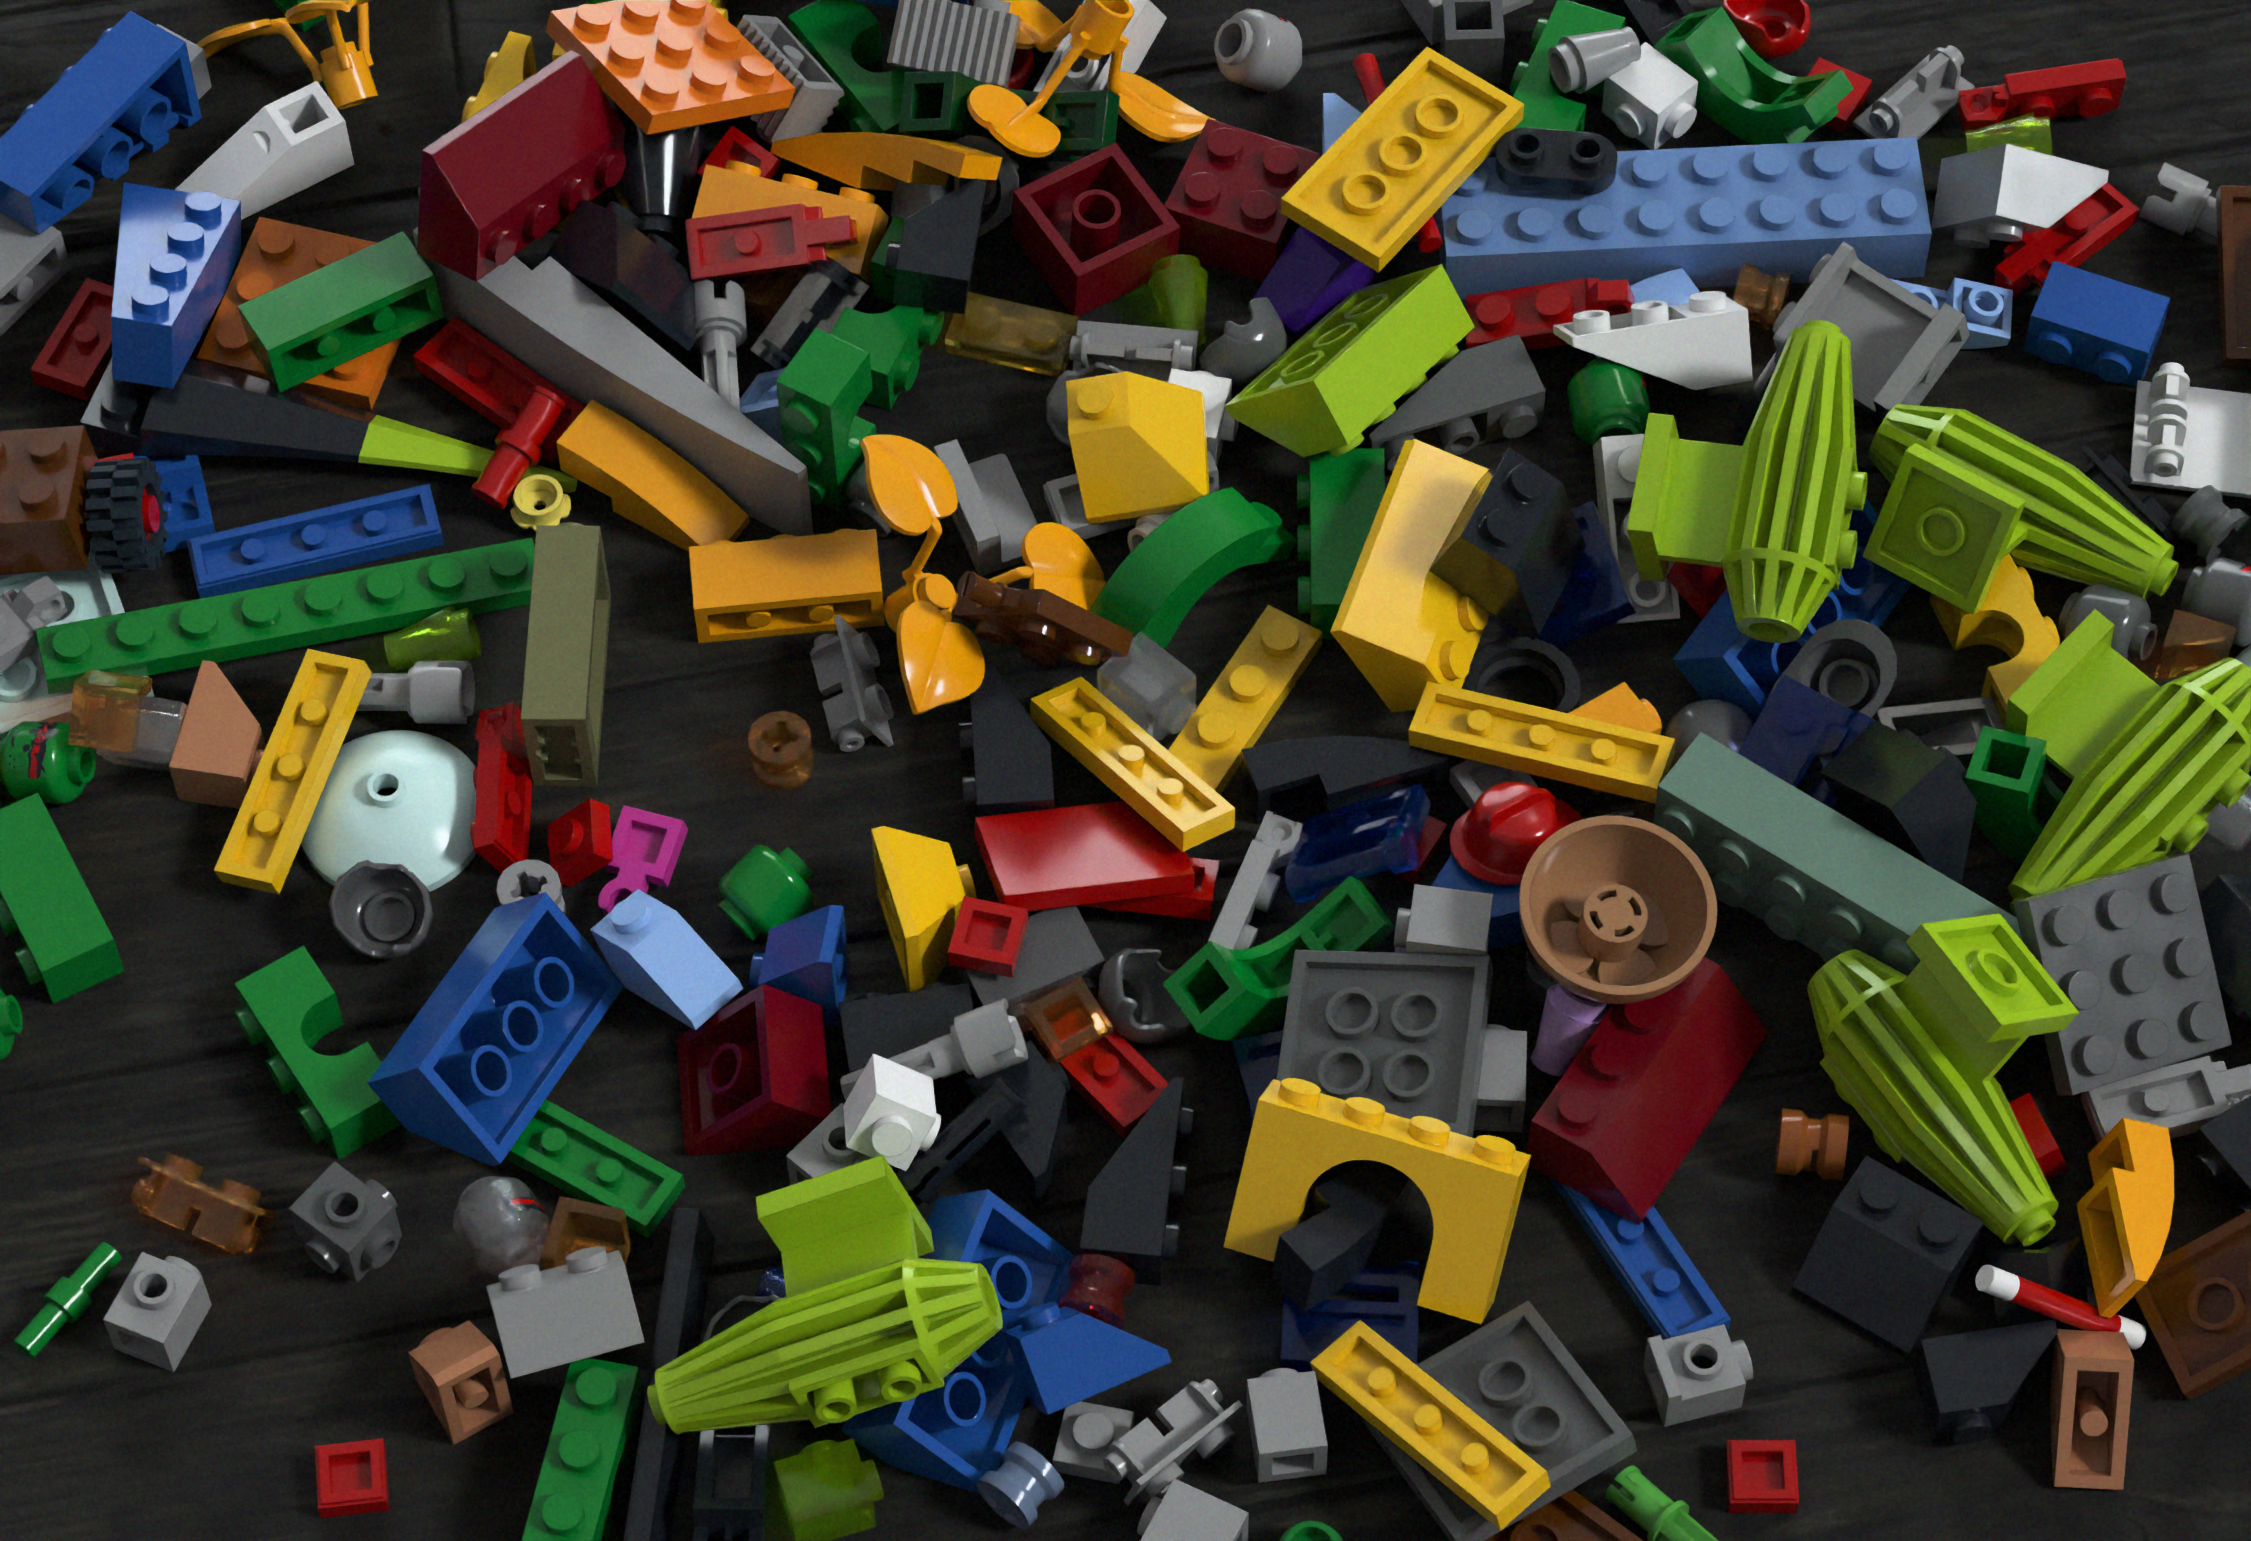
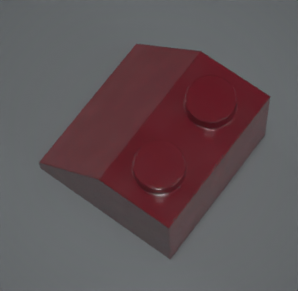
M762 984L715 1013L697 1030L691 1028L677 1037L684 1153L705 1156L788 1148L805 1138L831 1113L822 1005Z

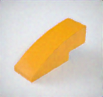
M593 399L556 442L561 471L611 497L613 511L688 552L689 547L708 545L714 541L727 540L734 542L750 523L749 515L690 463L626 418Z
M2124 1117L2088 1153L2094 1186L2076 1204L2099 1316L2112 1318L2148 1282L2163 1252L2170 1230L2174 1203V1161L2169 1129Z

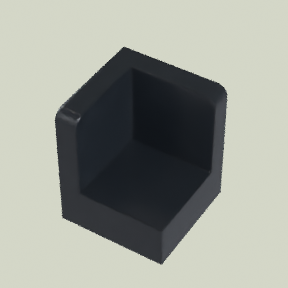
M2044 1236L2029 1246H2023L2019 1241L2009 1245L2003 1244L1987 1253L1989 1265L2089 1303L2079 1236ZM1993 1296L1998 1328L2053 1320L2050 1317ZM2055 1320L2057 1329H2065L2070 1326Z

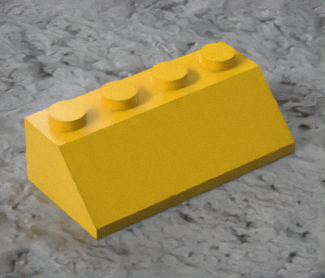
M1417 439L1404 442L1330 631L1392 713L1416 710L1427 681L1462 689L1490 611L1429 571L1475 485L1489 469Z

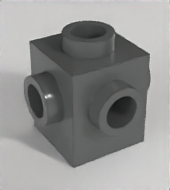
M335 1161L289 1208L297 1237L305 1243L304 1249L309 1257L325 1271L334 1273L339 1269L356 1283L371 1268L377 1269L387 1263L395 1253L399 1239L402 1237L395 1210L398 1204L392 1194L373 1179L369 1178L363 1183Z

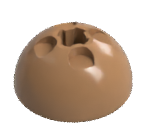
M1597 816L1579 820L1561 828L1538 847L1529 860L1522 877L1519 892V918L1525 941L1533 957L1556 983L1568 991L1592 1001L1608 1004H1631L1646 1001L1668 992L1693 972L1703 959L1714 936L1717 923V901L1714 886L1703 863L1677 836L1662 827L1641 819L1626 816Z

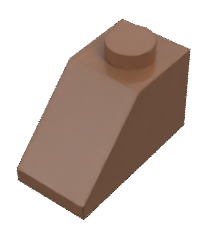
M202 660L169 764L170 773L179 800L240 809L266 745L260 724L217 664L212 661Z
M469 1320L455 1328L446 1327L432 1332L421 1341L417 1348L408 1352L416 1382L453 1445L514 1413L500 1354L494 1344Z
M2057 1329L2058 1332L2053 1349L2050 1386L2052 1476L2054 1487L2123 1490L2134 1358L2124 1332Z

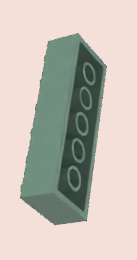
M1702 732L1698 734L1658 785L1653 824L1677 836L1698 856L1710 876L1716 898L1728 906L1745 909L1765 921L1768 928L1779 937L1786 940H1796L1820 954L1825 963L1843 952L1858 949L1908 976L1918 965L1920 959L1906 941L1920 924L1997 913L2001 914L2022 940L2018 920L2015 916Z

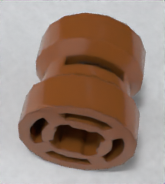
M1782 1108L1776 1144L1775 1174L1796 1176L1801 1171L1816 1172L1822 1180L1841 1182L1847 1152L1849 1116L1827 1114L1822 1119L1808 1118L1802 1110Z

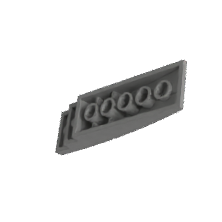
M418 227L413 230V235H414L416 250H417ZM513 255L508 262L499 265L475 282L421 256L434 274L443 312L448 321H451L454 317L458 318L586 407L593 399L626 418L690 463L728 495L750 517L784 534L796 537L814 535L807 466L552 257L549 256L531 270Z

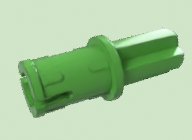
M1634 1465L1628 1466L1616 1476L1615 1480L1623 1486L1620 1490L1614 1485H1610L1606 1491L1605 1499L1611 1504H1615L1648 1533L1647 1541H1719L1688 1514L1689 1505L1682 1500L1672 1501L1643 1476L1641 1471Z

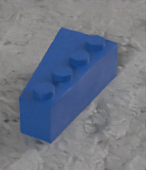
M129 11L114 27L105 30L99 37L96 45L75 65L65 69L57 83L36 104L29 105L22 112L18 121L0 138V212L40 235L90 199L94 183L105 177L114 182L129 171V159L143 148L154 153L169 142V133L167 131L180 123L189 128L202 119L186 42L132 11Z
M124 182L111 312L112 375L114 380L170 389L174 388L226 292L241 259L240 200L221 198L214 193L206 191L189 193Z

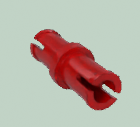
M533 385L530 395L509 429H501L494 441L498 447L476 483H473L470 488L476 497L500 510H504L507 506L508 499L529 465L536 466L543 456L540 447L561 412H564L567 407L563 399L550 390L538 385Z

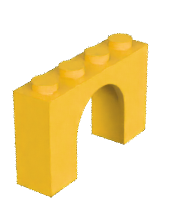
M1286 1078L1282 1081L1273 1079L1258 1099L1223 1247L1273 1262L1279 1235L1308 1219L1314 1189L1322 1173L1335 1165L1347 1161L1371 1160L1381 1162L1407 1175L1424 1194L1431 1210L1434 1227L1433 1240L1417 1305L1482 1325L1496 1296L1531 1155L1516 1151L1514 1144L1500 1137L1481 1135L1475 1139L1450 1131L1448 1124L1432 1117L1415 1116L1407 1119L1385 1112V1107L1382 1104L1371 1099L1350 1097L1343 1100L1320 1093L1321 1089L1316 1084L1303 1079Z

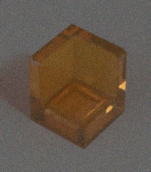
M90 670L75 680L68 744L129 753L135 751L138 743L142 698L151 692L152 678Z
M560 1196L542 1250L541 1258L544 1270L566 1265L565 1257L567 1255L595 1246L605 1247L606 1253L619 1250L626 1266L632 1245L625 1211L615 1207Z

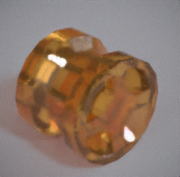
M1744 262L1735 288L1733 301L1748 309L1749 320L1760 322L1765 330L1773 332L1775 321L1787 304L1792 274L1779 271L1774 275L1761 273L1757 265Z
M776 711L761 716L752 724L748 733V745L751 754L752 772L757 781L766 788L776 791H789L802 786L811 777L815 767L814 754L811 748V732L806 721L795 713ZM780 745L779 751L774 752L773 748Z

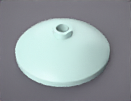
M380 731L345 743L340 748L302 839L301 846L306 858L315 871L333 886H335L340 876L355 864L364 860L374 863L402 864L419 878L428 888L429 892L443 886L461 873L477 854L473 849L470 837V826L475 820L476 790L473 782L475 765L461 750L451 743L418 731ZM385 789H397L393 794L388 796H381L378 794L380 791Z

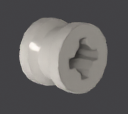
M522 860L506 868L499 877L496 892L500 906L530 897L529 892H536L538 894L546 892L564 914L566 913L558 873L549 864L540 860Z

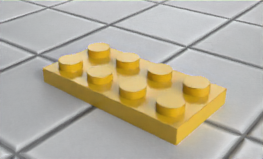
M1426 47L1281 198V214L1379 273L1496 149L1501 137L1513 130L1523 120L1524 103L1431 48Z

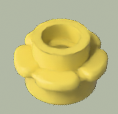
M537 474L526 477L516 486L511 498L514 505L510 511L513 521L520 528L528 529L530 527L535 532L537 525H559L560 520L567 518L571 511L570 497L567 494H563L560 483L548 475ZM541 505H545V506H546L545 509H543V510H536V509H535V507H537V506H541Z

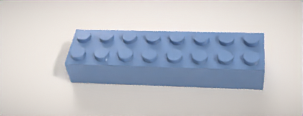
M1917 137L1617 151L1618 159L1615 180L1608 189L1595 195L1536 192L1511 188L1503 183L1496 173V157L1486 158L1435 212L1436 224L1443 240V244L1439 248L1440 264L1443 265L1460 299H1466L1467 295L1585 278V280L1587 278H1599L1600 281L1627 279L1629 285H1632L1646 278L1683 268L1697 288L1809 283L1810 274L1817 262L1827 253L1833 255L1843 242L1855 248L1856 256L1861 262L1889 279L1924 277L1932 235Z

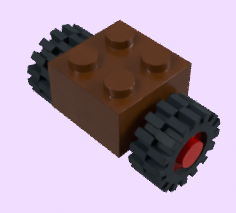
M84 425L0 431V575L84 570L87 567L90 547L92 552H96L95 562L97 566H101L103 573L155 571L159 569L162 565L161 559H164L166 553L163 542H167L168 532L164 529V522H168L167 511L163 510V502L166 500L165 492L160 490L162 479L160 473L155 472V463L150 461V458L98 461Z

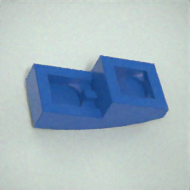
M134 455L135 459L150 458V461H153L156 465L155 472H159L162 479L160 490H164L166 498L163 502V510L167 511L168 522H164V529L168 532L167 542H163L166 553L188 548L186 539L216 533L198 455Z

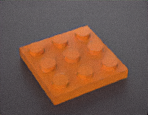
M614 0L597 4H582L579 7L551 11L545 30L565 52L572 50L581 55L600 88L646 135L790 108L796 89L775 68L774 64L766 59L707 0Z
M259 217L196 358L272 382L249 346L238 306L367 248L376 242ZM403 336L291 388L348 406L372 411Z

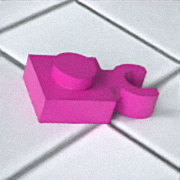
M623 806L612 836L613 861L605 866L609 873L617 874V878L609 881L602 888L598 899L599 908L604 916L612 911L619 900L629 897L637 889L647 894L650 883L668 888L688 832V828L683 820Z

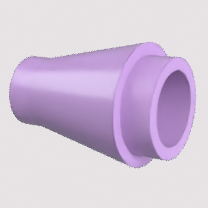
M1559 984L1550 986L1546 994L1536 1046L1531 1055L1532 1063L1547 1074L1563 1076L1608 1012L1606 1008L1607 1003L1580 997Z

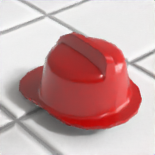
M1505 781L1488 788L1478 797L1473 808L1455 821L1449 836L1451 854L1458 865L1476 879L1494 885L1520 884L1526 866L1538 847L1556 831L1569 824L1583 820L1579 812L1564 801L1555 798L1545 788H1537L1523 782Z

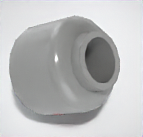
M1247 8L1237 12L1228 19L1217 32L1214 42L1217 63L1220 72L1233 83L1256 91L1273 93L1285 87L1301 67L1302 40L1298 29L1289 20L1261 10Z

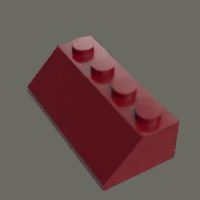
M569 50L422 150L417 254L477 282L499 265L508 262L513 255L534 240L542 238L548 230L574 213L582 199L591 201L607 188L613 187L619 182L626 167V157L623 154L625 127L580 54Z
M1703 957L1693 972L1668 992L1638 1003L1613 1004L1531 1120L1526 1154L1531 1155L1530 1167L1638 1225L1644 1221L1650 1209L1659 1199L1768 1036L1769 1031L1719 964Z

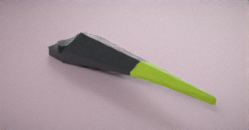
M191 356L173 389L114 380L111 358L80 421V426L84 425L91 444L125 453L133 452L136 456L215 455L303 458L404 467L479 477L495 452L294 388L279 392L271 381ZM529 465L520 480L521 482L526 477L537 474L548 475L560 483L563 492L568 493L576 491L578 479L569 474L540 465Z

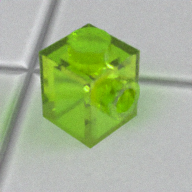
M854 1439L839 1443L833 1440L818 1441L806 1446L800 1451L799 1455L774 1462L778 1491L794 1541H831L876 1527L873 1502L884 1499L883 1489L874 1460L870 1459L861 1462Z

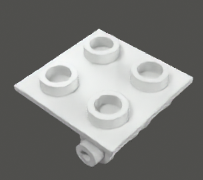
M2174 362L2161 365L2159 371L2154 374L2152 382L2137 380L2130 476L2133 481L2130 484L2197 492L2207 485H2212L2222 495L2251 498V394L2190 387V378L2184 372V367Z

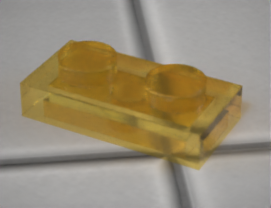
M969 292L965 315L954 313L945 337L946 352L1059 377L1065 372L1068 364L1071 338L1076 336L1079 317Z

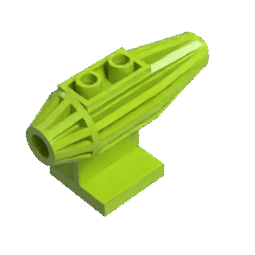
M1811 320L1805 322L1802 327L1791 330L1742 446L1679 439L1674 415L1648 413L1627 524V533L1639 577L1642 580L1665 582L1669 561L1722 567L1736 627L1744 635L1756 640L1771 643H1788L1797 640L1830 591L1839 590L1842 568L1852 569L1854 566L1857 549V531L1849 530L1852 510L1862 511L1864 508L1868 478L1867 472H1858L1851 361L1852 343L1846 335L1841 333V329L1837 325L1823 320Z
M1896 404L1885 416L1873 438L1869 450V459L1890 482L1891 487L1862 557L1972 615L1982 607L2001 560L2009 553L2014 563L2024 568L2088 586L2100 583L2137 595L2145 600L2152 593L2162 596L2176 575L2179 563L2171 559L2174 546L2161 538L2078 468L1965 409Z
M2094 609L2008 698L2004 731L2047 741L2046 759L2072 780L2059 805L2008 886V891L2013 898L2009 907L2015 916L2014 901L2172 855L2177 849L2182 853H2188L2198 844L2209 829L2210 824L2206 821L2208 816L2220 804L2224 805L2227 809L2232 807L2251 785V777L2248 775L2251 766V668L2239 660L2228 657L2160 687L2111 647L2115 625Z
M2000 913L1920 924L1906 941L1920 959L1918 965L1908 976L1858 949L1843 952L1828 961L1814 974L1807 987L1825 1056L1821 1060L1820 1065L1834 1081V1086L1839 1096L1855 1108L1872 1130L1876 1144L1885 1153L1892 1156L1896 1163L1908 1161L1971 1215L1984 1221V1226L1998 1236L2004 1244L2009 1245L2020 1241L2023 1246H2029L2046 1236L2055 1226L2056 1221L2052 1216L2058 1209L2059 1204L2000 1084L1993 1076L2029 1036L2063 1031L2080 1012Z
M883 1155L755 1197L758 1219L781 1252L786 1297L772 1302L655 1371V1384L648 1386L647 1389L649 1405L658 1424L664 1425L668 1423L671 1430L676 1434L810 1420L815 1428L829 1423L844 1422L854 1415L894 1402L909 1401L919 1394L945 1386L944 1378L1002 1329L1003 1320L998 1296L990 1275L981 1263L918 1258L919 1256L934 1252L931 1229Z

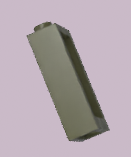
M565 522L557 526H536L521 708V724L534 786L597 787L611 591L600 526H584L575 522Z

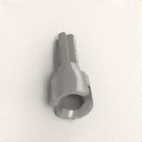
M2165 162L2156 178V184L2160 189L2175 195L2171 203L2156 195L2148 196L2139 217L2181 236H2184L2185 232L2192 233L2195 228L2217 238L2216 198L2210 196L2212 189L2207 188L2209 181Z
M709 279L701 280L694 284L696 341L693 347L700 350L702 381L740 411L736 348L742 345L747 338L744 290L739 284L730 280L725 284L724 298H715L714 283Z
M417 661L409 669L408 673H372L356 711H407L417 724H467V717L473 715L475 705V679L472 666L468 661Z
M1002 998L955 1016L954 1024L950 1026L951 1033L930 1040L927 1044L888 1058V1060L933 1078V1080L945 1078L964 1070L969 1075L974 1074L977 1079L1028 1060V1051L1016 1017L1007 1015L1006 1010L1009 1005L1007 1000ZM864 1068L844 1075L840 1079L845 1100L850 1095Z

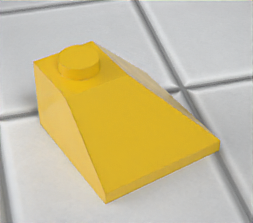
M1128 371L1066 381L1068 435L1085 515L1089 525L1179 511L1195 500L1210 494L1205 398L1201 391Z
M881 826L871 829L877 896L907 991H918L923 986L934 983L947 964L948 948L963 898L966 896L977 899L975 886L968 865L956 866L948 842Z

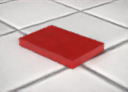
M1125 801L975 817V838L1000 904L1025 908L1028 911H1037L1194 891L1195 872L1186 851L1182 852Z

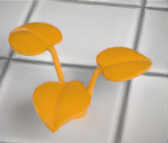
M307 0L287 10L285 13L286 18L261 19L229 26L206 36L196 44L204 49L207 59L221 49L244 39L258 35H283L310 69L314 82L318 81L320 83L324 81L328 96L337 110L354 107L378 97L369 67L374 66L370 54L368 2L372 0ZM357 6L359 51H357L354 41L345 43L337 18V11L350 12L352 7ZM322 15L326 16L334 46L320 52L323 60L322 63L319 64L289 23L297 24Z
M1002 0L1011 3L1010 14L1018 15L1022 19L1016 48L1031 49L1035 46L1043 53L1055 52L1060 42L1071 33V49L1029 106L1013 92L991 84L975 87L967 99V108L973 119L989 130L1005 147L1023 156L1033 158L1045 157L1055 151L1060 142L1061 133L1055 124L1038 114V112L1046 104L1079 55L1090 60H1099L1102 55L1112 52L1107 87L1111 92L1120 96L1118 114L1141 133L1157 141L1178 143L1199 135L1208 118L1216 120L1192 108L1149 80L1133 73L1120 72L1123 52L1129 43V39L1123 36L1122 33L1134 15V8L1128 0H1086L1084 5H1079L1074 15L1064 24L1037 0Z
M870 435L859 441L865 458L868 492L876 511L890 528L902 534L918 536L927 530V536L912 565L902 572V577L907 584L888 596L884 603L885 619L897 635L899 664L912 713L918 715L938 706L966 698L979 688L984 679L985 662L977 638L966 626L951 622V612L956 606L958 592L955 593L952 583L943 575L922 572L942 534V526L938 519L946 518L955 512L958 504L957 492L947 467L940 458L925 446L901 436ZM1054 522L1037 524L1024 535L1021 541V554L1026 566L1017 567L988 579L993 583L1000 582L1005 585L1020 579H1030V589H1045L1088 611L1106 585L1103 570L1086 543L1070 528Z

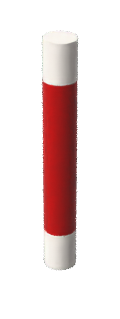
M1989 1264L1982 1266L1976 1275V1287L1982 1292L2081 1330L2124 1332L2129 1348L2133 1350L2140 1348L2145 1341V1326L2117 1314L2112 1318L2099 1316L2097 1306Z

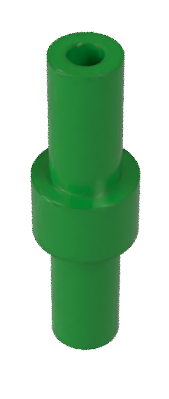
M102 1241L69 1279L62 1276L45 1294L43 1300L46 1305L14 1339V1346L26 1357L34 1359L66 1322L74 1324L92 1304L89 1296L122 1260L121 1255L111 1245Z

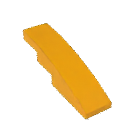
M873 132L805 135L773 141L770 150L771 154L855 188L887 191L894 190L898 179L906 183L946 186L948 174L958 178L997 181L1003 158L955 142Z

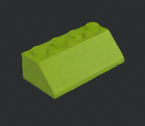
M1442 264L1352 291L1227 403L1225 408L1230 417L1302 457L1324 451H1329L1333 457L1339 456L1354 449L1363 442L1362 432L1368 426L1379 423L1396 411L1394 402L1399 397L1407 395L1423 386L1428 381L1425 373L1431 367L1438 366L1454 357L1459 352L1456 344L1475 326Z

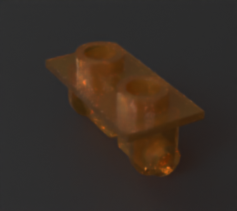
M167 1152L163 1162L142 1156L137 1161L153 1169L148 1180L145 1178L138 1180L131 1194V1201L139 1205V1212L141 1214L154 1217L178 1229L185 1230L192 1212L196 1208L201 1211L192 1235L226 1249L231 1254H237L240 1250L250 1253L255 1248L260 1237V1229L254 1227L258 1215L275 1219L278 1214L257 1204L261 1196L260 1191L226 1177L219 1188L199 1179L204 1169L203 1166L178 1155Z

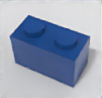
M2053 260L2030 317L2023 351L2037 355L2050 363L2064 364L2098 375L2108 382L2123 383L2136 388L2137 380L2143 381L2160 339L2170 298Z

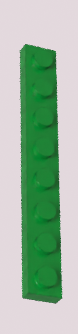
M533 538L38 628L35 630L48 694L201 666L202 660L219 663L529 605L535 551Z

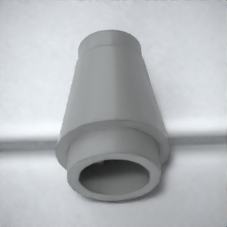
M1628 26L1621 29L1564 36L1560 38L1558 45L1548 50L1550 73L1557 87L1564 93L1574 90L1582 94L1641 58L1639 40L1635 32Z

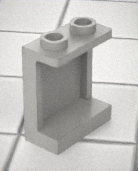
M1845 242L1838 247L1833 255L1827 253L1817 262L1809 277L1810 287L1798 303L1792 301L1784 307L1773 327V332L1775 333L1773 340L1776 349H1778L1788 338L1791 330L1802 327L1807 321L1823 320L1837 325L1841 329V333L1846 335L1852 343L1851 361L1854 405L1880 422L1883 421L1896 404L1920 405L1970 337L1966 317L1963 313L1947 303H1944L1940 309L1935 308L1861 262L1856 256L1855 248Z

